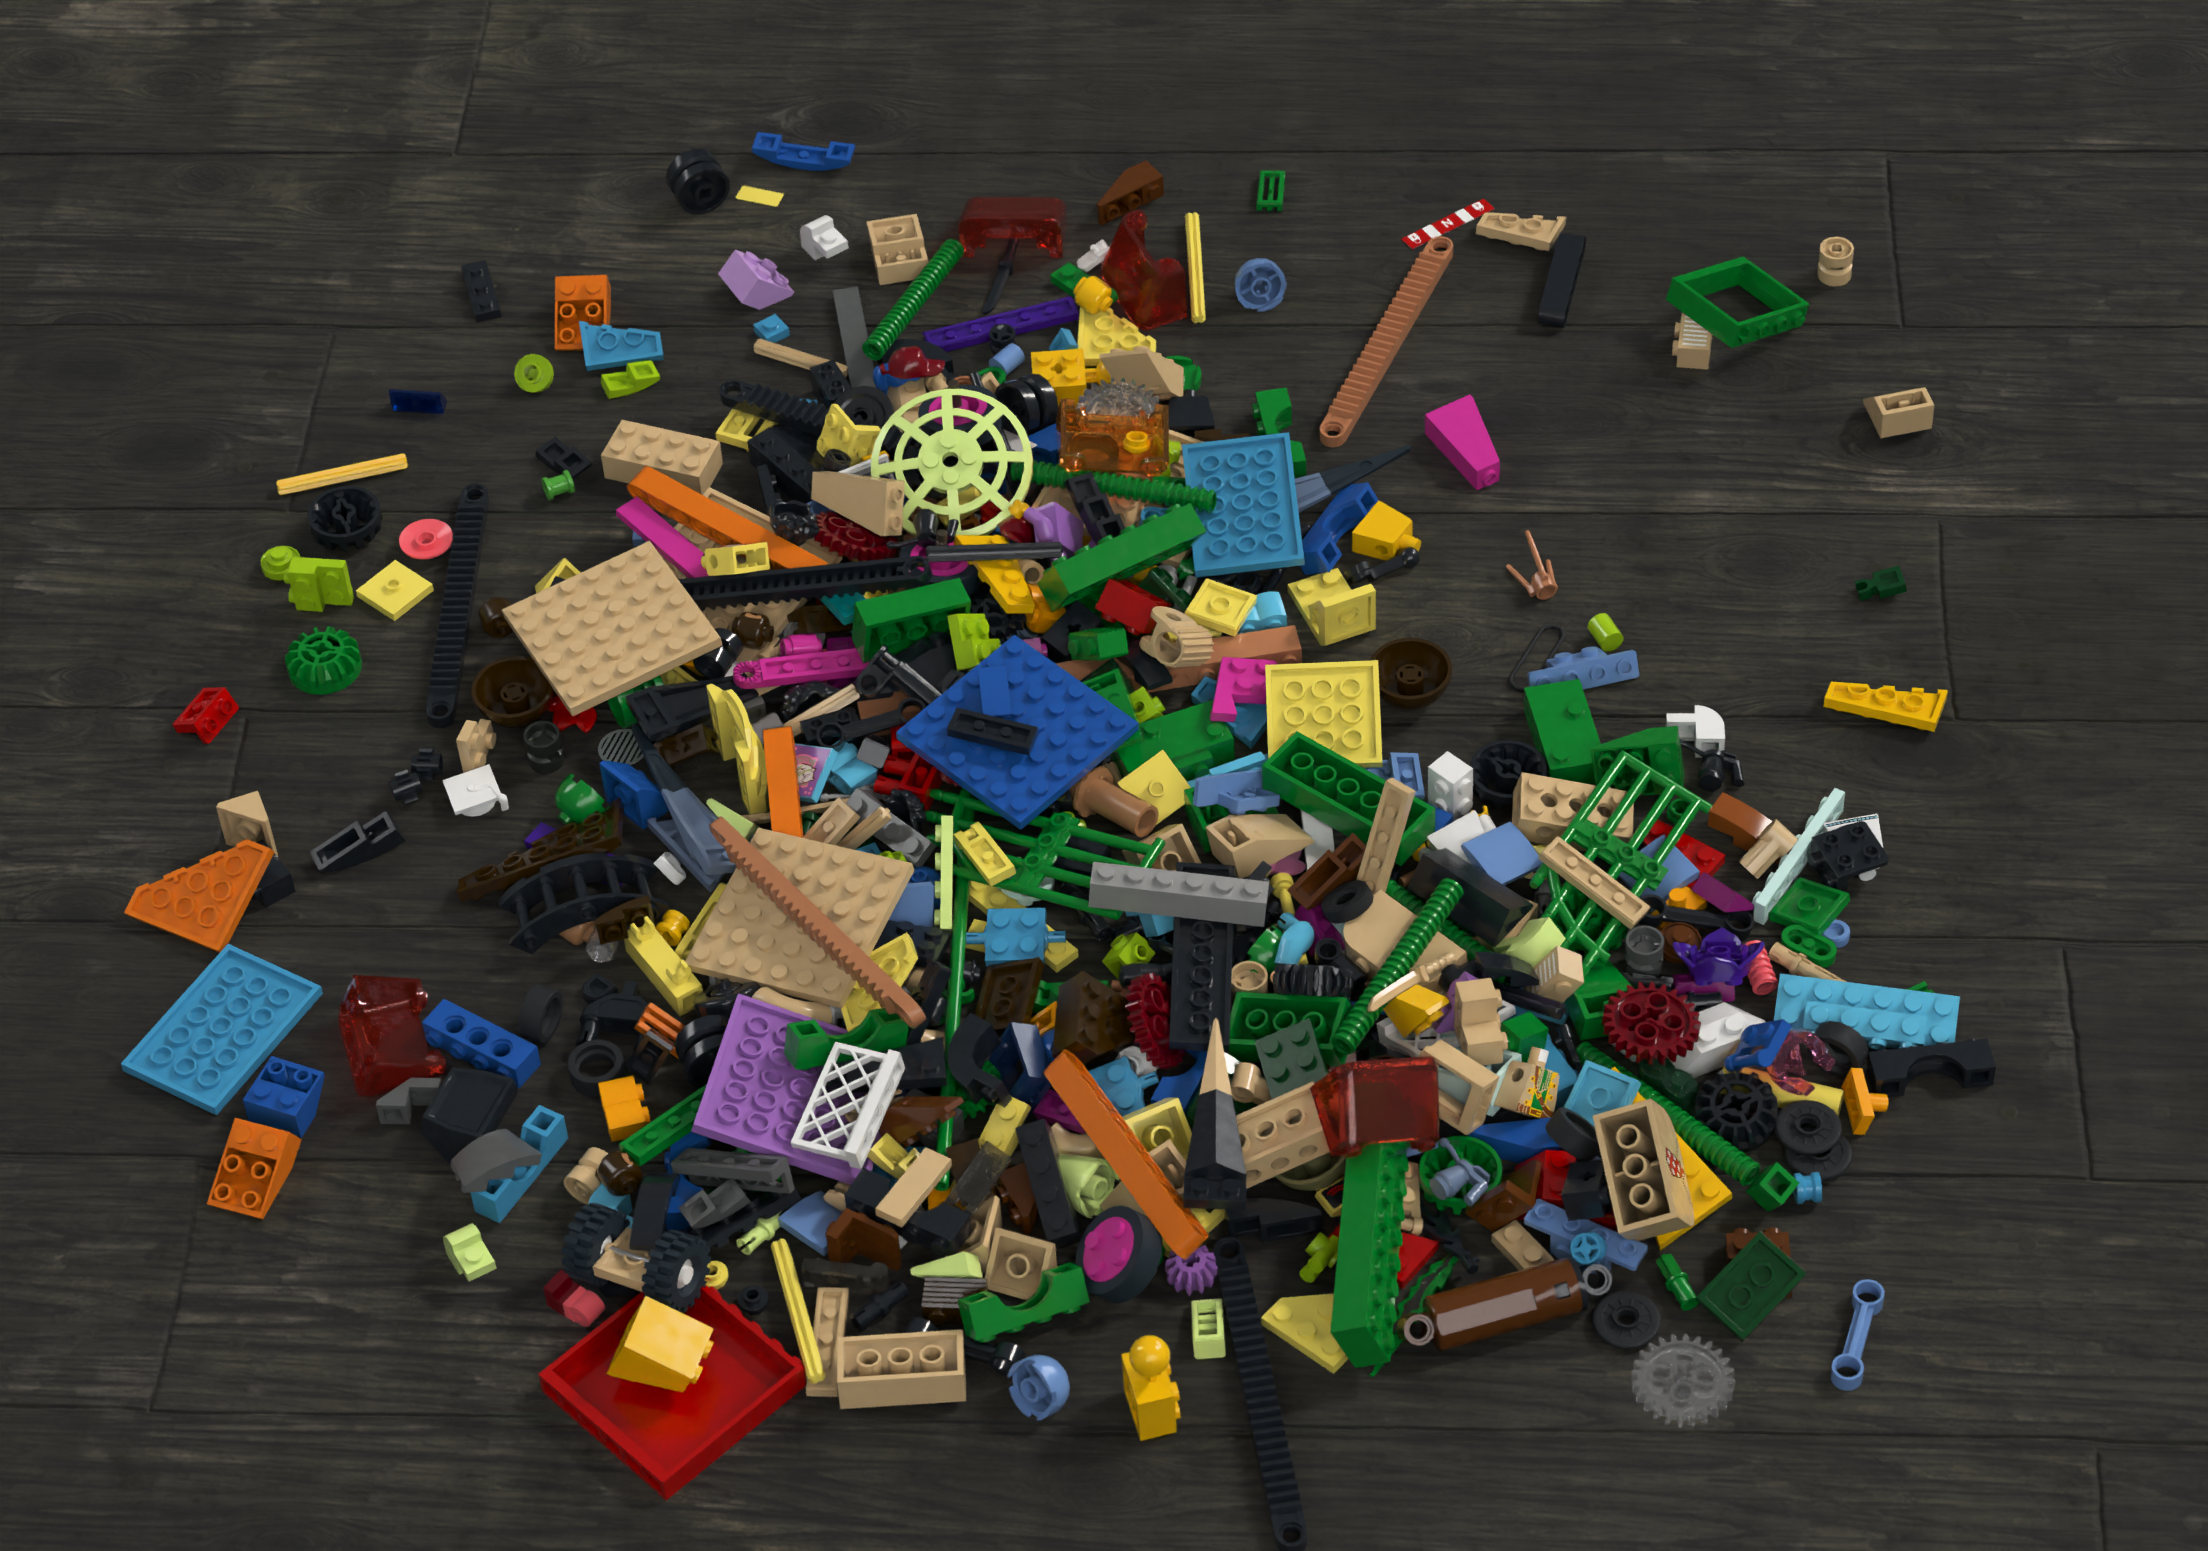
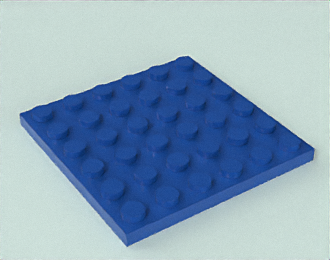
M1013 635L896 731V737L905 746L1021 830L1139 730V723L1019 637ZM1006 665L1012 718L1003 719L1038 727V736L1029 756L947 735V728L956 707L982 713L977 668Z

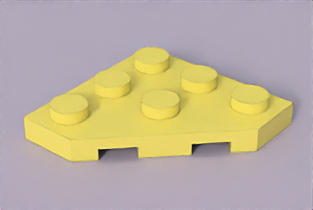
M1080 307L1077 349L1084 350L1085 366H1097L1101 362L1100 354L1110 353L1111 349L1132 351L1136 346L1149 347L1150 351L1156 352V340L1149 335L1146 337L1138 332L1137 326L1125 318L1120 319L1113 314V309L1110 307L1106 312L1101 310L1095 315Z
M907 932L875 949L869 956L900 987L918 959L913 941ZM857 981L843 1008H841L848 1032L854 1030L863 1022L869 1010L881 1009L879 1002L874 1001L871 994H867L864 987L861 988Z
M1334 1294L1280 1298L1261 1317L1262 1326L1333 1374L1348 1360V1357L1330 1333Z

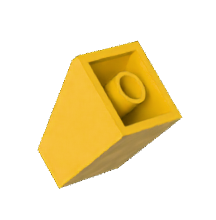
M645 1296L629 1321L606 1374L684 1392L690 1382L695 1384L701 1374L703 1367L698 1364L701 1357L707 1358L714 1342L710 1341L709 1338L714 1328Z

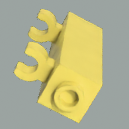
M646 916L644 917L645 923L643 926L637 927L633 923L630 925V929L627 930L629 938L624 939L626 952L676 1013L682 1016L694 1009L693 1002L696 996L703 991L702 984L693 975L688 964L679 958L655 929L654 923Z

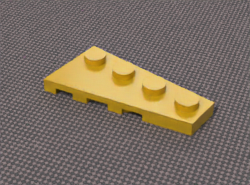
M955 535L953 544L1010 543V541L1001 535ZM1017 560L967 561L969 565H974L977 568V576L982 582L989 584L991 587L990 593L1006 613L1033 614L1035 604Z

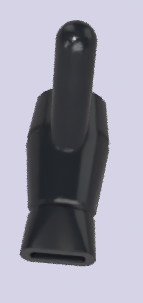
M1151 963L1121 965L1119 970L1120 985L1123 989H1128L1127 986L1132 985V979L1146 973H1154L1155 977L1160 975L1162 982L1166 981L1167 985H1171L1172 963L1162 965Z

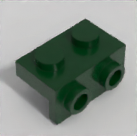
M1158 567L1151 569L1148 575L1137 585L1171 603L1170 608L1184 614L1192 601V597L1184 589H1178L1172 583L1173 577L1163 568L1161 570Z

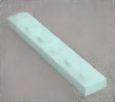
M1834 788L1829 797L1825 796L1821 800L1817 814L1809 817L1805 831L1802 835L1798 834L1796 836L1798 840L1789 854L1786 853L1781 858L1777 871L1769 874L1763 891H1758L1752 901L1755 922L1762 925L1765 924L1769 918L1768 913L1788 891L1805 867L1811 850L1812 837L1823 833L1824 823L1837 821L1844 808V791Z

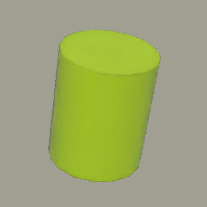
M1597 614L1589 621L1587 628L1603 651H1613L1622 644L1623 635L1608 614Z

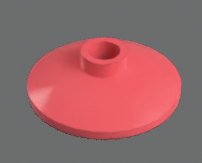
M422 519L411 523L402 531L399 537V544L401 550L409 557L431 559L440 556L450 548L453 542V533L449 525L443 521Z

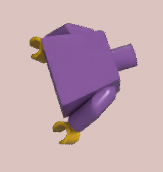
M1016 499L1009 506L1008 510L1013 516L1018 519L1023 516L1024 519L1033 524L1036 542H1061L1062 556H1066L1067 559L1075 556L1074 553L1083 547V521L1055 501L1034 509L1027 503ZM1050 558L1051 563L1058 558Z

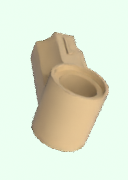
M1774 819L1765 827L1759 835V840L1739 862L1758 879L1778 857H1783L1791 850L1798 838L1777 819Z
M1246 1062L1236 1065L1230 1084L1232 1098L1235 1101L1242 1103L1254 1102L1257 1105H1261L1272 1100L1266 1079L1261 1076V1070L1256 1065Z

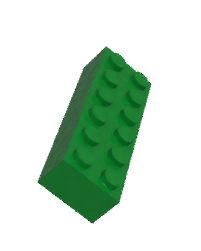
M1189 503L1183 507L1180 504H1176L1165 511L1166 514L1161 517L1154 514L1145 519L1143 525L1137 528L1134 524L1121 530V535L1115 538L1112 535H1108L1097 542L1098 545L1093 548L1087 545L1074 553L1075 556L1069 559L1066 556H1062L1051 563L1052 567L1043 572L1044 576L1037 583L1052 612L1104 589L1109 578L1126 579L1188 550L1206 533L1192 504Z
M1296 731L1262 765V788L1279 794L1280 798L1348 837L1354 833L1367 845L1386 780ZM1415 796L1394 862L1400 866L1427 840V836L1435 832L1436 808Z

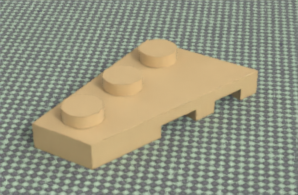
M1485 212L1476 226V234L1490 239L1496 238L1508 241L1515 245L1521 244L1533 247L1536 250L1549 251L1565 227L1566 217L1557 216L1556 221L1543 220L1542 215H1533V218L1519 219V216L1516 214Z

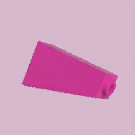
M1467 395L1425 414V434L1476 490L1492 485L1500 480V460L1471 395Z

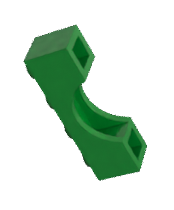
M1287 388L1255 392L1256 403H1252L1251 408L1253 419H1258L1256 422L1258 436L1278 434L1284 428L1292 425V406ZM1290 440L1294 478L1306 476V458L1302 443Z
M885 1008L869 1010L867 1016L858 1027L842 1035L826 1034L815 1019L788 1023L784 1055L796 1070H807L811 1067L825 1065L835 1042L876 1052H884L906 1046L908 1025L896 1013L889 1015ZM840 1053L836 1063L851 1060L853 1057L852 1055Z
M1070 1262L1042 1271L1038 1289L1029 1300L1020 1305L1005 1306L997 1295L988 1291L957 1300L965 1334L978 1342L991 1341L996 1338V1334L1004 1331L1007 1333L1018 1332L1024 1329L1025 1324L1031 1322L1044 1323L1050 1321L1052 1315L1060 1312L1063 1314L1074 1313L1081 1309V1305L1090 1303L1082 1267Z

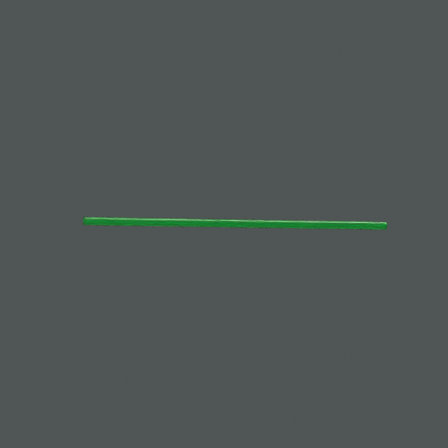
M965 808L962 819L974 822L975 810ZM957 858V865L959 867L962 866V864ZM957 875L949 964L952 972L948 980L944 1033L947 1086H941L940 1097H955L956 1080L948 1064V1049L951 1039L960 1025L970 889V880L957 877ZM954 1116L943 1124L938 1119L936 1152L948 1157L946 1148L952 1146ZM950 1169L934 1187L936 1190L945 1191L949 1188Z

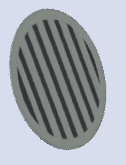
M619 729L610 732L603 737L598 746L599 756L605 761L632 765L644 757L631 729Z

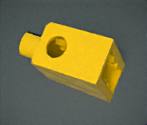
M1379 500L1352 532L1353 552L1385 561L1397 557L1399 552L1405 547H1412L1419 551L1421 546V540L1413 537L1412 520Z

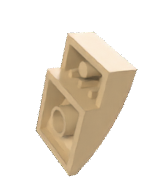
M917 214L867 221L879 285L914 280L928 263L924 238Z

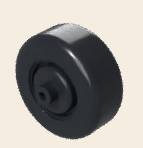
M729 978L721 979L716 982V985L702 991L694 999L693 1006L697 1017L722 1015L730 1018L738 993L752 998L761 986L756 982L740 984L729 981Z

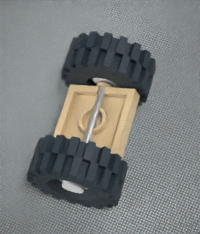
M589 1203V1206L585 1205L581 1208L582 1213L577 1212L575 1214V1222H570L568 1226L570 1232L564 1236L563 1241H566V1245L562 1247L561 1254L565 1255L561 1259L562 1265H565L564 1271L568 1273V1276L596 1286H600V1284L605 1285L607 1280L646 1293L644 1298L647 1296L683 1313L687 1311L688 1307L691 1308L695 1304V1298L699 1299L701 1296L700 1289L701 1287L705 1288L707 1282L704 1281L705 1276L709 1275L710 1268H707V1264L711 1262V1256L708 1255L710 1248L706 1246L707 1242L705 1240L678 1230H669V1233L665 1232L662 1234V1240L658 1239L655 1242V1250H630L631 1228H628L630 1222L629 1219H626L627 1215L625 1213L597 1203Z

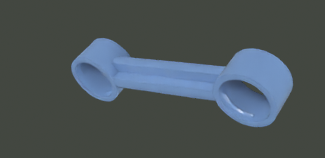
M1861 1280L1853 1288V1318L1843 1353L1833 1360L1831 1368V1381L1834 1386L1841 1390L1851 1391L1858 1388L1862 1383L1864 1365L1861 1357L1872 1317L1881 1311L1884 1301V1289L1881 1284L1874 1280ZM1871 1293L1878 1300L1875 1302H1864L1858 1298V1295ZM1842 1367H1849L1858 1374L1853 1377H1844L1837 1370Z

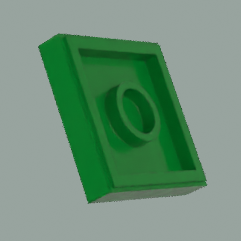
M1799 877L1768 913L1769 920L1787 927L1790 925H1801L1822 935L1850 902L1849 893Z

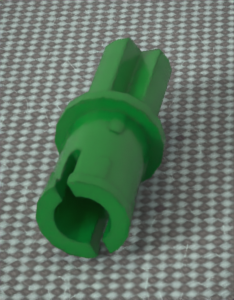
M1664 1253L1660 1255V1258L1656 1260V1265L1666 1280V1288L1673 1292L1682 1310L1688 1311L1698 1305V1302L1696 1301L1697 1296L1688 1283L1689 1276L1681 1271L1672 1254Z

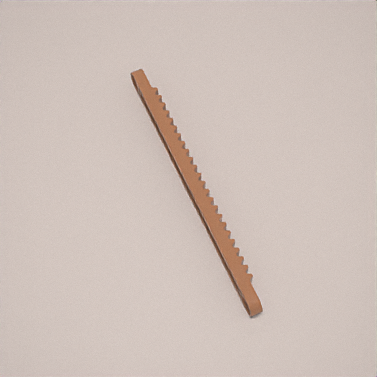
M1443 236L1434 237L1427 243L1423 252L1419 253V258H1416L1415 265H1412L1411 271L1408 272L1403 285L1401 284L1400 290L1396 292V297H1393L1392 304H1389L1388 311H1385L1384 318L1382 317L1380 324H1377L1372 338H1369V342L1365 345L1364 351L1361 352L1360 358L1357 359L1356 365L1354 364L1353 370L1349 372V377L1345 379V383L1341 386L1340 392L1338 391L1336 399L1334 398L1333 404L1329 406L1328 413L1320 425V441L1323 445L1332 448L1339 447L1347 440L1453 257V242L1449 238ZM1436 248H1445V249H1447V250H1446V251L1439 252V251H1435L1434 249H1436ZM1329 431H1337L1340 434L1337 436H1329L1326 433Z
M720 816L708 825L714 838L725 849L730 862L735 863L737 869H741L743 875L748 876L752 883L755 882L756 887L762 889L765 896L768 895L771 902L775 901L776 906L782 908L785 915L788 914L792 922L795 921L798 928L802 927L803 932L806 935L809 934L810 939L816 941L819 948L822 947L824 953L829 954L833 961L836 960L840 968L843 967L845 973L850 974L853 981L857 980L858 985L861 988L864 987L866 993L871 994L873 1000L878 1001L881 1008L885 1007L889 1015L896 1013L912 1029H915L926 1020L924 1012L915 1000L731 824Z

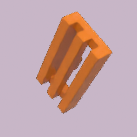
M650 1002L634 1029L645 1036L648 1030L652 1029L645 1024L646 1021L658 1029L662 1035L667 1038L670 1037L675 1041L677 1034L685 1025ZM674 1047L670 1053L678 1058Z

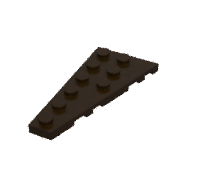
M621 798L611 802L613 807L602 813H599L597 810L588 815L578 825L576 823H569L531 842L533 848L521 854L517 850L508 854V858L500 865L488 864L459 879L457 894L460 901L464 902L469 899L474 901L482 898L486 893L495 890H506L523 877L528 879L539 873V868L557 860L587 853H611L615 851L619 846H622L624 805Z

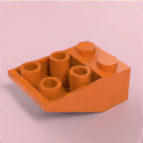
M607 275L555 277V351L583 350L579 321L588 322L589 325L594 326L609 325L611 285Z
M235 1118L207 1204L264 1219L293 1167L302 1139L288 1131Z

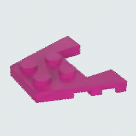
M1222 657L1212 701L1210 721L1235 722L1237 711L1234 703L1267 705L1265 665L1277 664L1276 661Z

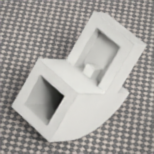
M827 215L803 225L800 229L801 246L814 260L823 256L828 259L848 249V241L834 228L833 219Z
M1695 705L1694 713L1666 714V727L1678 726L1679 737L1682 741H1694V746L1703 752L1711 749L1724 750V722L1716 711L1705 706ZM1695 753V758H1702V756Z

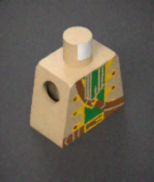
M1531 1047L1527 1063L1511 1061L1494 1105L1531 1118L1552 1117L1555 1112L1560 1076L1557 1072L1545 1069L1549 1051Z

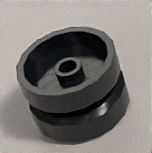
M692 149L683 152L668 167L666 173L667 184L684 211L691 214H705L719 207L728 197L730 191L729 178L712 152L705 149Z
M1032 373L1018 380L1013 379L1004 382L997 387L994 393L997 401L1005 405L1017 417L1024 427L1027 436L1055 424L1058 419L1059 407L1056 394L1047 379L1040 374ZM1005 415L1001 416L1003 429L1019 436L1010 420Z
M707 1015L695 1019L677 1034L674 1042L675 1052L680 1063L683 1065L688 1082L695 1088L700 1089L708 1083L729 1017Z

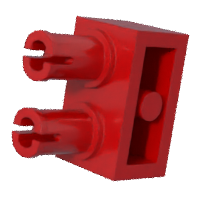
M916 753L911 761L888 755L884 763V772L903 776V779L900 781L878 775L874 784V792L890 796L893 789L912 791L913 794L919 796L920 802L924 803V811L926 812L929 811L934 801L930 797V791L932 789H939L943 781L940 778V770Z

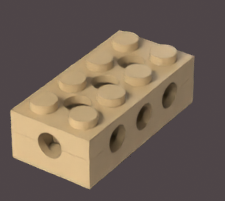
M1522 772L1513 791L1512 824L1522 832L1529 842L1549 845L1557 836L1561 837L1596 785ZM1608 788L1587 820L1603 828L1628 791ZM1634 803L1612 834L1626 844L1633 835ZM1573 841L1569 844L1576 850L1587 851Z
M1310 1082L1236 1115L1246 1170V1189L1341 1147L1325 1100L1314 1082Z

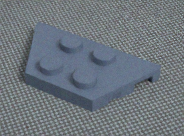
M656 817L648 819V828L709 892L714 891L725 874L705 875L698 861L691 858L674 819L659 822L656 821Z

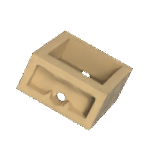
M1441 1039L1430 1047L1426 1046L1418 1057L1420 1064L1410 1081L1412 1088L1408 1098L1460 1132L1468 1135L1483 1125L1500 1076ZM1439 1065L1472 1085L1465 1105L1433 1085Z

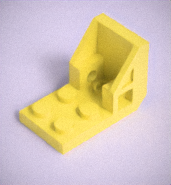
M1338 568L1288 584L1289 595L1320 646L1330 645L1376 629V590L1372 584L1351 590Z

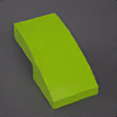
M652 360L627 363L626 372L602 374L600 383L608 398L612 399L643 390L660 381V375Z

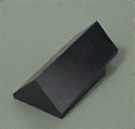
M1447 848L1423 853L1407 888L1411 894L1426 904L1428 898H1430L1442 879L1449 878L1459 883L1464 894L1447 919L1473 938L1477 935L1494 948L1533 908L1531 902Z

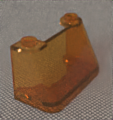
M1074 399L1060 400L1056 416V434L1059 465L1065 468L1066 471L1077 472L1084 470L1135 473L1157 477L1167 470L1169 464V405L1155 404L1152 413L1145 415V410H1140L1137 417L1087 414L1086 407L1081 406L1080 410L1075 407ZM1131 431L1146 433L1150 441V448L1142 454H1131L1123 447V440L1126 438V434Z

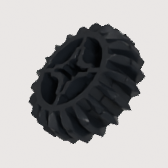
M1279 964L1275 966L1272 983H1274L1273 991L1277 994L1348 998L1351 996L1354 979H1352V971L1348 968Z

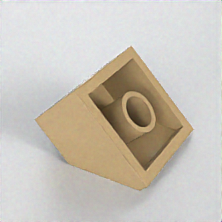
M1183 824L1168 825L1139 841L1152 845L1157 837L1165 841V846L1151 867L1153 869L1176 871L1177 862L1201 863ZM1127 850L1122 851L1127 863L1138 866L1145 856Z

